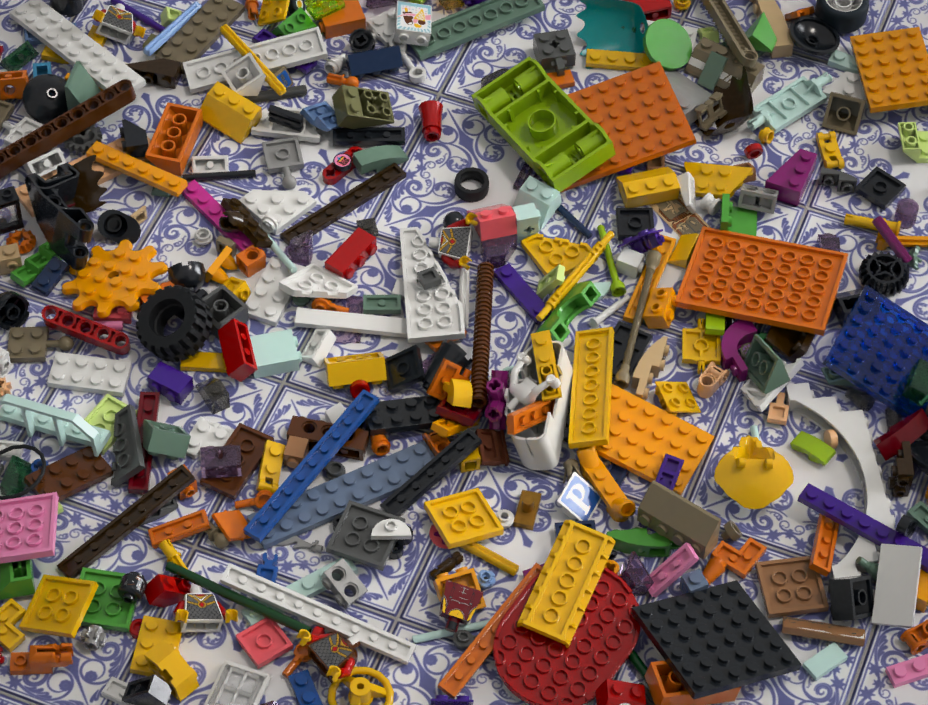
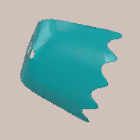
M580 0L586 5V9L576 16L584 21L585 26L577 33V36L587 43L586 48L580 52V55L586 57L587 49L642 53L644 51L643 37L648 28V23L642 8L638 4L622 0ZM641 23H643L645 26V31L643 34L640 30ZM633 27H636V33L632 31Z

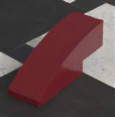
M922 408L888 428L889 431L873 440L884 460L887 461L896 455L902 441H910V444H912L928 430V417Z

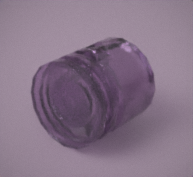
M910 198L898 201L894 222L901 221L900 228L909 229L915 225L919 210L918 203Z

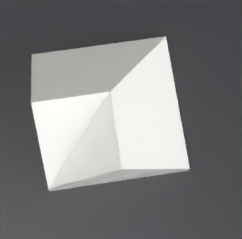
M250 52L220 71L231 89L241 96H258L266 78V75Z

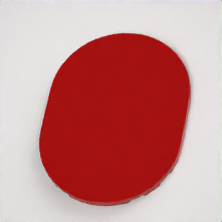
M604 568L569 648H566V645L525 627H517L518 620L536 584L539 573L528 583L500 620L493 643L495 667L506 687L515 696L530 705H585L596 698L595 690L606 679H613L633 652L641 627L631 614L632 607L639 606L627 583L613 571Z

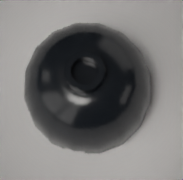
M188 261V265L182 266V262L177 263L167 270L169 281L174 285L187 287L194 293L203 286L206 279L204 264L197 261Z
M6 291L0 294L1 328L9 330L11 327H21L26 322L30 313L28 312V306L30 305L25 297L13 291Z

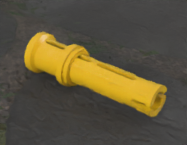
M846 213L844 225L878 231L872 223L873 218ZM883 218L895 236H899L901 221L894 222Z

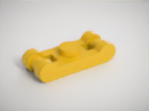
M829 131L826 134L822 132L816 133V142L824 167L844 169L845 163L839 150L835 131Z

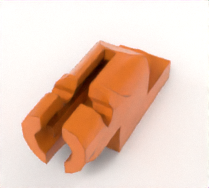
M73 644L30 645L29 652L11 653L10 674H53V667L73 665Z

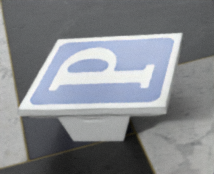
M574 471L556 502L563 507L561 511L570 519L586 521L591 519L601 501V497L590 484Z

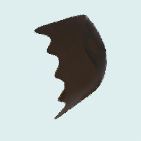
M743 66L742 78L740 80L732 76L728 88L722 89L715 86L713 94L715 92L723 93L721 100L723 109L727 110V114L721 119L718 118L716 120L717 129H708L707 131L700 129L704 135L717 136L732 132L744 124L751 116L753 100L745 66ZM719 103L713 107L714 112L719 108ZM697 119V120L695 121V123H696L697 127L699 128V125H700V124H699V120Z
M96 155L89 156L72 165L79 171V179L75 197L65 202V204L75 203L71 207L82 208L85 213L95 211V209L99 210L97 209L98 207L107 203L99 201V198L107 191V188L98 186V181L104 175V172L92 170V164L96 159ZM58 174L54 175L53 177H51V178H49V179H53V178H55V177H58Z

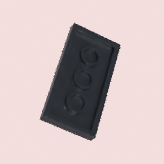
M431 395L380 401L365 419V423L370 436L431 429L432 422L442 419L440 415L435 414L440 402Z

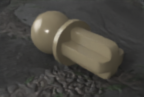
M209 521L211 529L204 531L208 535V539L214 541L217 548H226L230 542H228L220 528Z

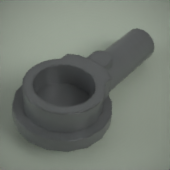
M332 460L324 467L327 477L331 480L346 474L345 467L337 461L334 462Z
M458 630L453 635V643L458 649L465 650L477 635H472L467 630Z

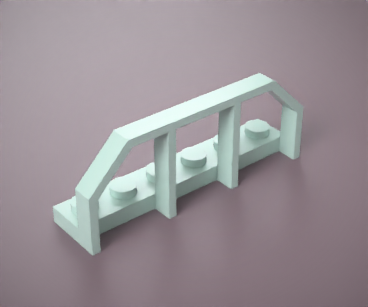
M5 394L0 397V406L3 405L0 409V422L5 421L26 427L28 437H32L35 431H40L57 436L59 446L62 447L67 440L91 446L96 457L99 456L111 437L110 430L90 425L76 413L11 394Z

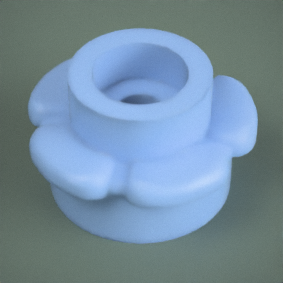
M481 570L477 575L479 586L483 589L491 588L496 582L495 574L492 571Z

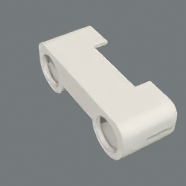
M552 341L561 381L562 398L555 399L553 414L548 412L545 421L515 435H511L522 464L531 470H551L559 463L571 401L573 376L572 366L561 341ZM532 345L525 351V354L531 358V363L521 368L522 378L518 379V384L528 377L536 385H539ZM509 388L505 389L504 394L506 405L514 398ZM541 393L537 396L535 402L542 399ZM520 402L511 411L507 407H505L506 418L507 414L512 413L518 409H521L526 405Z

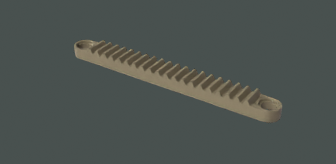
M701 0L703 6H706L705 9L708 10L710 18H713L715 26L720 30L722 38H725L724 41L727 42L729 50H732L734 58H737L746 67L756 66L759 56L726 1Z

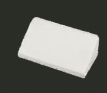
M228 155L192 156V174L229 171Z
M315 329L301 354L303 362L316 367L322 366L324 358L327 357L336 341V336L330 329Z

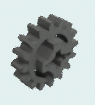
M93 124L63 143L66 149L69 148L70 153L75 151L76 155L80 152L86 155V152L95 141L102 143V132H100V127H96V124Z

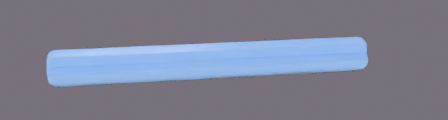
M198 2L190 5L144 47V54L151 56L199 11L202 5Z

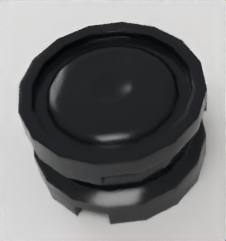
M360 28L351 33L349 43L354 53L375 49V40L369 30Z

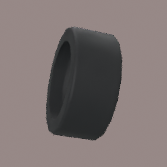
M474 167L460 170L456 174L454 189L458 198L466 202H478L484 199L489 191L488 175L483 170ZM467 180H476L482 186L475 190H469L462 187L461 184Z

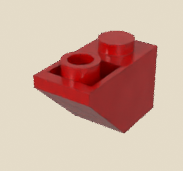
M157 574L147 584L145 595L149 605L165 608L182 601L185 594L190 593L191 584L182 578Z

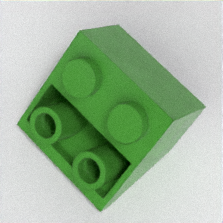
M31 559L0 564V600L35 594Z

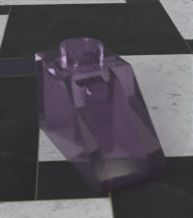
M312 230L292 238L289 246H286L285 254L293 263L305 267L311 264L313 257Z
M517 234L481 241L483 261L491 263L494 268L506 265L517 248Z
M632 551L622 564L619 576L631 588L634 596H644L654 582L636 552Z

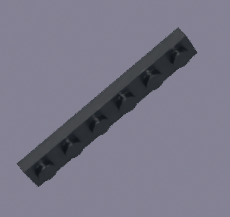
M467 428L380 504L381 509L384 512L400 516L482 444V440L472 430Z

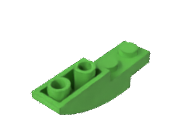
M647 528L615 529L606 533V535L616 541L614 550L635 556L669 557L670 550L681 547L657 532L648 534Z

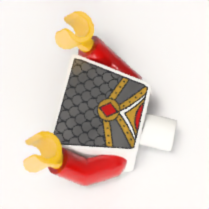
M123 4L109 5L107 10L102 9L100 11L96 9L92 16L96 22H100L96 34L125 45L128 44L131 36L144 37L146 29L136 25L133 20V14L126 11Z
M468 213L464 219L452 223L446 228H442L440 238H429V248L438 249L439 258L451 269H470L468 264L472 262L469 257L473 237L470 225L477 226L478 222L473 220L475 217H478L476 214Z
M198 585L190 588V593L185 594L184 599L178 602L173 611L174 621H181V632H219L224 620L225 623H230V620L238 622L237 610H226L216 600L214 594L203 593L202 587Z

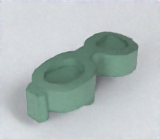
M918 245L909 251L912 260L907 263L908 266L915 270L919 269L917 267L918 262H922V259L917 257L921 249Z

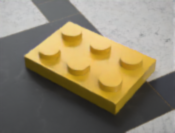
M144 615L130 666V673L144 676L155 674L161 678L149 668L144 654L163 639L169 644L173 643L179 650L183 634L180 630L181 622Z

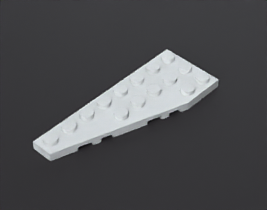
M418 227L399 228L408 344L466 338L463 305L456 297V293L451 288L438 261L435 260L433 252L427 246ZM434 267L441 277L442 284L424 290L417 279V272Z

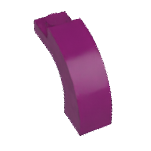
M738 320L725 331L721 342V366L723 370L730 369L732 375L736 376L739 383L747 379L748 367L739 355L738 350L742 345L751 343L754 335L757 334L754 324L746 320Z

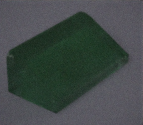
M27 40L0 62V65L7 71H18L39 55V53Z
M12 455L0 485L2 495H15L24 491L26 486L24 476L31 473V463Z

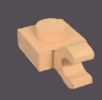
M780 392L777 395L776 403H770L767 417L768 423L786 426L789 405H784L785 393Z

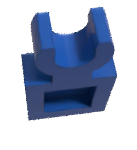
M265 552L263 554V564H258L256 575L276 583L279 572L276 566L278 564V554L274 555L273 560H268L267 553Z

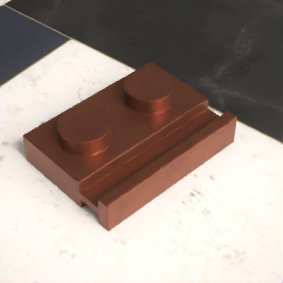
M476 429L475 434L482 440V444L477 447L481 458L480 465L499 466L500 464H505V466H508L510 460L504 430Z

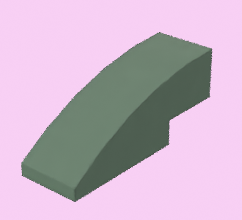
M398 145L376 146L353 153V164L361 175L372 170L379 173L393 163L398 165L409 160L401 146Z

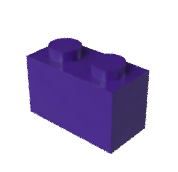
M162 361L157 364L147 377L148 388L152 392H160L169 401L180 405L194 389L193 377Z

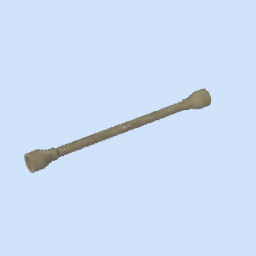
M656 250L647 252L645 260L646 274L623 363L615 374L613 382L614 385L622 389H626L629 386V370L652 277L662 258L661 253Z

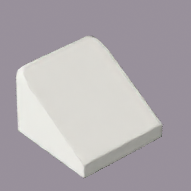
M341 402L325 411V420L328 423L334 424L346 410Z

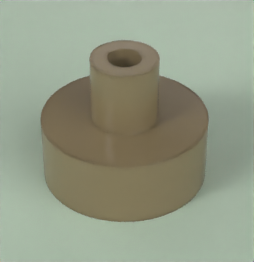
M732 520L724 524L725 532L721 536L725 541L729 538L737 541L742 537L740 529Z

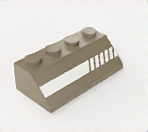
M703 37L695 46L684 70V73L699 79L711 51H714L729 58L716 85L726 89L730 86L732 76L738 80L742 78L744 65L737 58H734L732 50ZM759 62L754 67L745 66L751 94L763 80L765 65Z

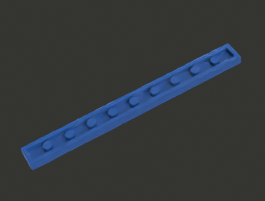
M364 389L247 524L243 529L244 534L259 543L262 542L380 403L379 397Z

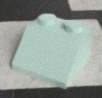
M529 175L519 189L513 207L534 203L536 210H540L541 220H539L540 230H542L561 205V194L558 190Z

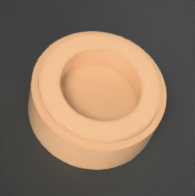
M834 429L825 430L824 442L833 449L838 446V435Z

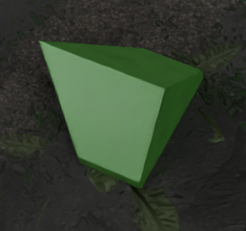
M763 12L745 34L756 51L772 53L777 38Z

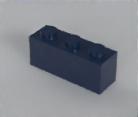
M399 45L345 55L349 76L363 78L365 77L364 74L371 73V76L382 74V70L395 72L399 71L398 67H403Z

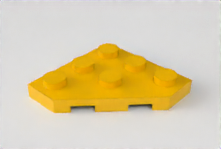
M538 233L521 240L522 248L544 275H547L558 264L565 267L564 276L570 274L591 250L588 243L580 242V244L569 242L568 239L558 237L551 239Z

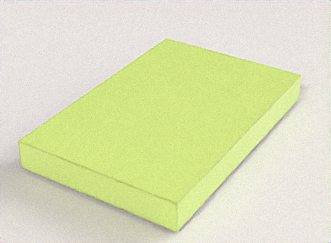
M106 394L84 419L90 425L110 430L111 437L100 453L102 455L116 442V437L114 436L115 414L127 406V404L109 394Z

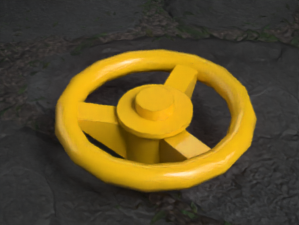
M354 667L349 677L338 679L336 682L331 683L328 688L327 701L329 705H338L336 702V690L341 682L350 689L348 693L350 705H370L373 698H385L383 705H393L394 691L390 681L381 672L370 667ZM369 675L373 678H376L383 685V687L370 683V681L364 677L355 678L352 676Z

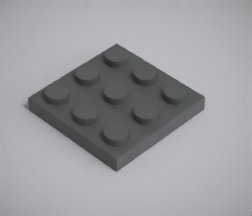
M349 500L326 547V552L383 571L398 539L371 540L372 529L382 520L397 519L405 523V518Z

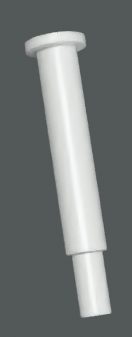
M626 295L595 318L592 317L590 324L594 328L599 327L602 321L631 299L630 296Z

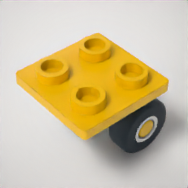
M263 0L257 24L264 26L284 21L287 11L293 14L300 7L305 11V0Z

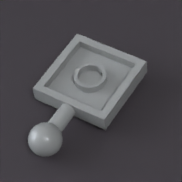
M298 137L262 142L268 174L283 172V187L287 190L295 188L297 181L291 175L290 170L304 168Z

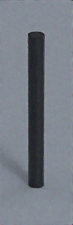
M242 170L183 174L182 177L187 182L194 179L202 181L256 177V171Z

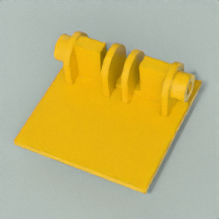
M655 381L657 386L655 394L665 411L676 417L677 413H701L687 382Z

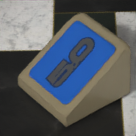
M285 66L274 73L285 87L293 85V80Z

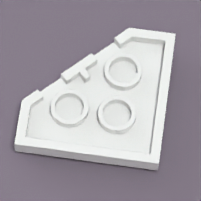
M251 190L239 199L244 208L260 223L265 215L274 217L279 225L278 229L272 232L275 235L317 206L316 200L305 191Z
M313 262L280 281L278 289L293 297L347 299L357 293L358 286Z

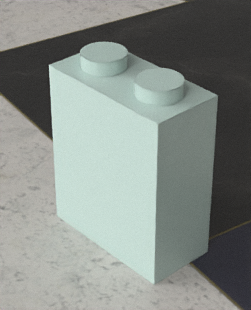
M291 329L250 336L258 369L253 373L254 379L300 370L299 363L302 362L301 352L296 349L298 347L297 336H293Z

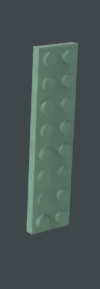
M487 0L432 22L431 37L427 47L412 44L410 46L420 61L545 11V5L541 0Z

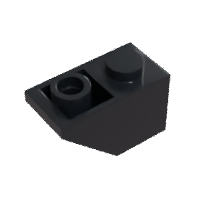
M126 119L122 120L123 127H120L119 130L121 138L125 139V141H121L123 152H127L128 155L135 158L145 157L148 149L146 130Z

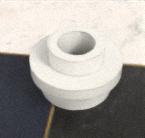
M265 215L261 219L260 226L266 233H272L278 229L279 225L274 217Z
M199 228L194 234V240L199 245H207L213 239L212 232L208 228Z
M499 510L495 514L504 529L509 528L514 522V515L509 510Z

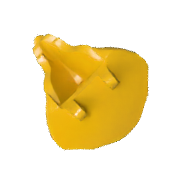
M750 435L741 437L739 446L733 447L731 451L721 458L714 473L715 482L724 490L722 497L729 496L748 509L766 507L771 502L780 498L793 484L794 480L793 470L788 461L781 454L774 451L773 448L763 447L757 437H751Z

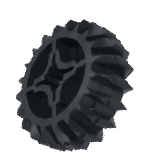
M882 251L877 254L874 252L872 255L868 254L866 259H863L859 267V280H861V285L865 286L866 289L873 290L874 293H878V296L884 294L887 298L891 294L894 297L896 293L900 294L902 289L906 288L910 272L909 268H907V263L903 262V258H897V254L890 255V252L884 254Z

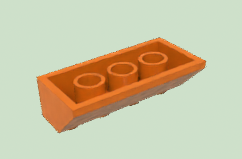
M167 102L146 151L145 158L157 168L176 176H182L203 126L202 109Z

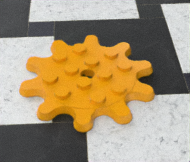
M125 239L119 243L116 249L105 251L100 246H94L91 249V258L82 270H75L69 266V273L77 277L72 281L64 283L61 291L64 295H78L72 303V309L76 312L83 311L89 306L97 307L96 314L99 318L108 317L112 309L118 306H123L127 311L134 312L140 307L138 298L141 295H154L155 291L161 288L153 279L158 275L165 274L168 267L164 262H150L157 255V250L153 246H146L141 250L133 251L132 243Z

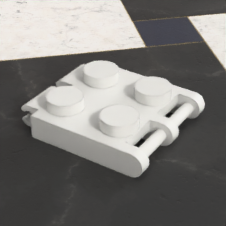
M200 416L189 434L191 438L186 455L195 459L199 456L200 461L211 465L235 429H227L218 422L212 423L205 420V417Z

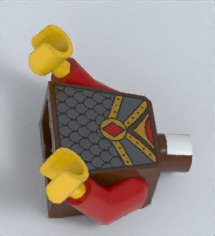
M305 629L299 631L296 638H301L300 645L305 646L306 643L309 644L308 656L331 683L351 675L356 661L354 649L361 645L355 635L345 640L339 632L333 634H310Z

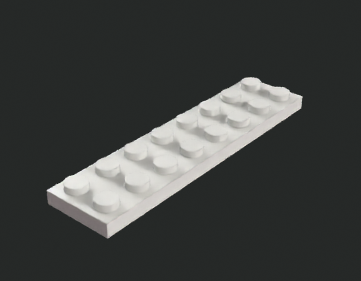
M319 27L247 45L271 72H276L283 66L287 69L328 58ZM236 49L183 62L191 94L211 89L217 81L227 85L228 83L220 71L243 56Z

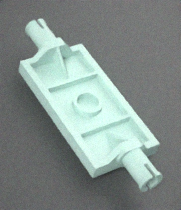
M825 72L816 79L808 80L804 76L800 77L754 106L752 114L755 117L747 121L748 128L754 131L764 124L776 134L827 101L828 96L822 92V87L832 82V76L830 74L827 75L828 72Z

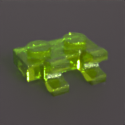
M343 0L304 1L306 10L315 21L345 8Z

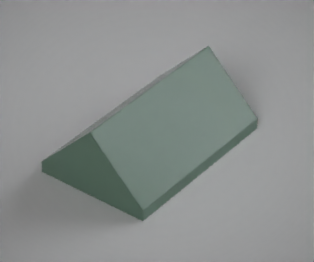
M755 334L744 358V363L748 367L747 375L763 393L767 394L789 382L790 378L782 359L758 334Z

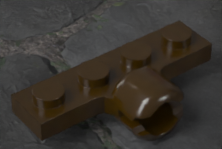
M223 198L221 206L225 209L223 214L228 217L221 216L219 219L220 228L224 232L229 233L241 231L255 247L270 248L273 241L259 226V223L253 219L250 212L244 208L241 201L236 198Z

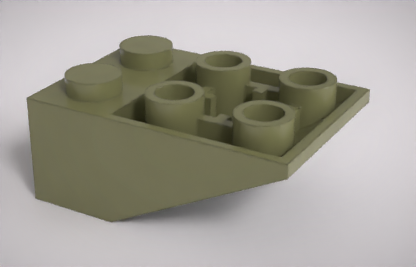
M341 85L332 96L338 127L357 129L394 124L395 122L388 92Z

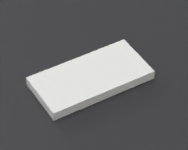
M881 544L871 621L873 625L914 627L922 547Z

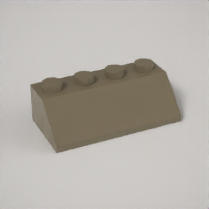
M654 480L651 482L638 507L637 521L656 531L659 535L673 541L678 546H682L686 542L691 544L697 556L704 560L718 544L721 519Z

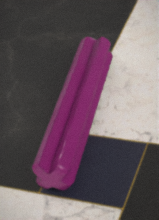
M881 216L875 218L872 221L873 225L893 252L897 254L898 258H903L904 263H909L912 257Z

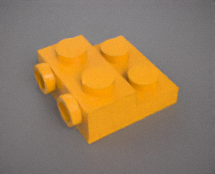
M466 566L455 570L456 573L451 575L448 572L437 575V579L433 581L438 600L441 601L443 584L446 580L481 591L474 568L468 569ZM483 596L476 610L486 607Z

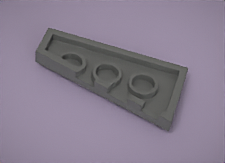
M131 404L115 414L114 436L116 437V442L113 445L115 462H112L114 478H111V485L115 488L145 469L135 407Z

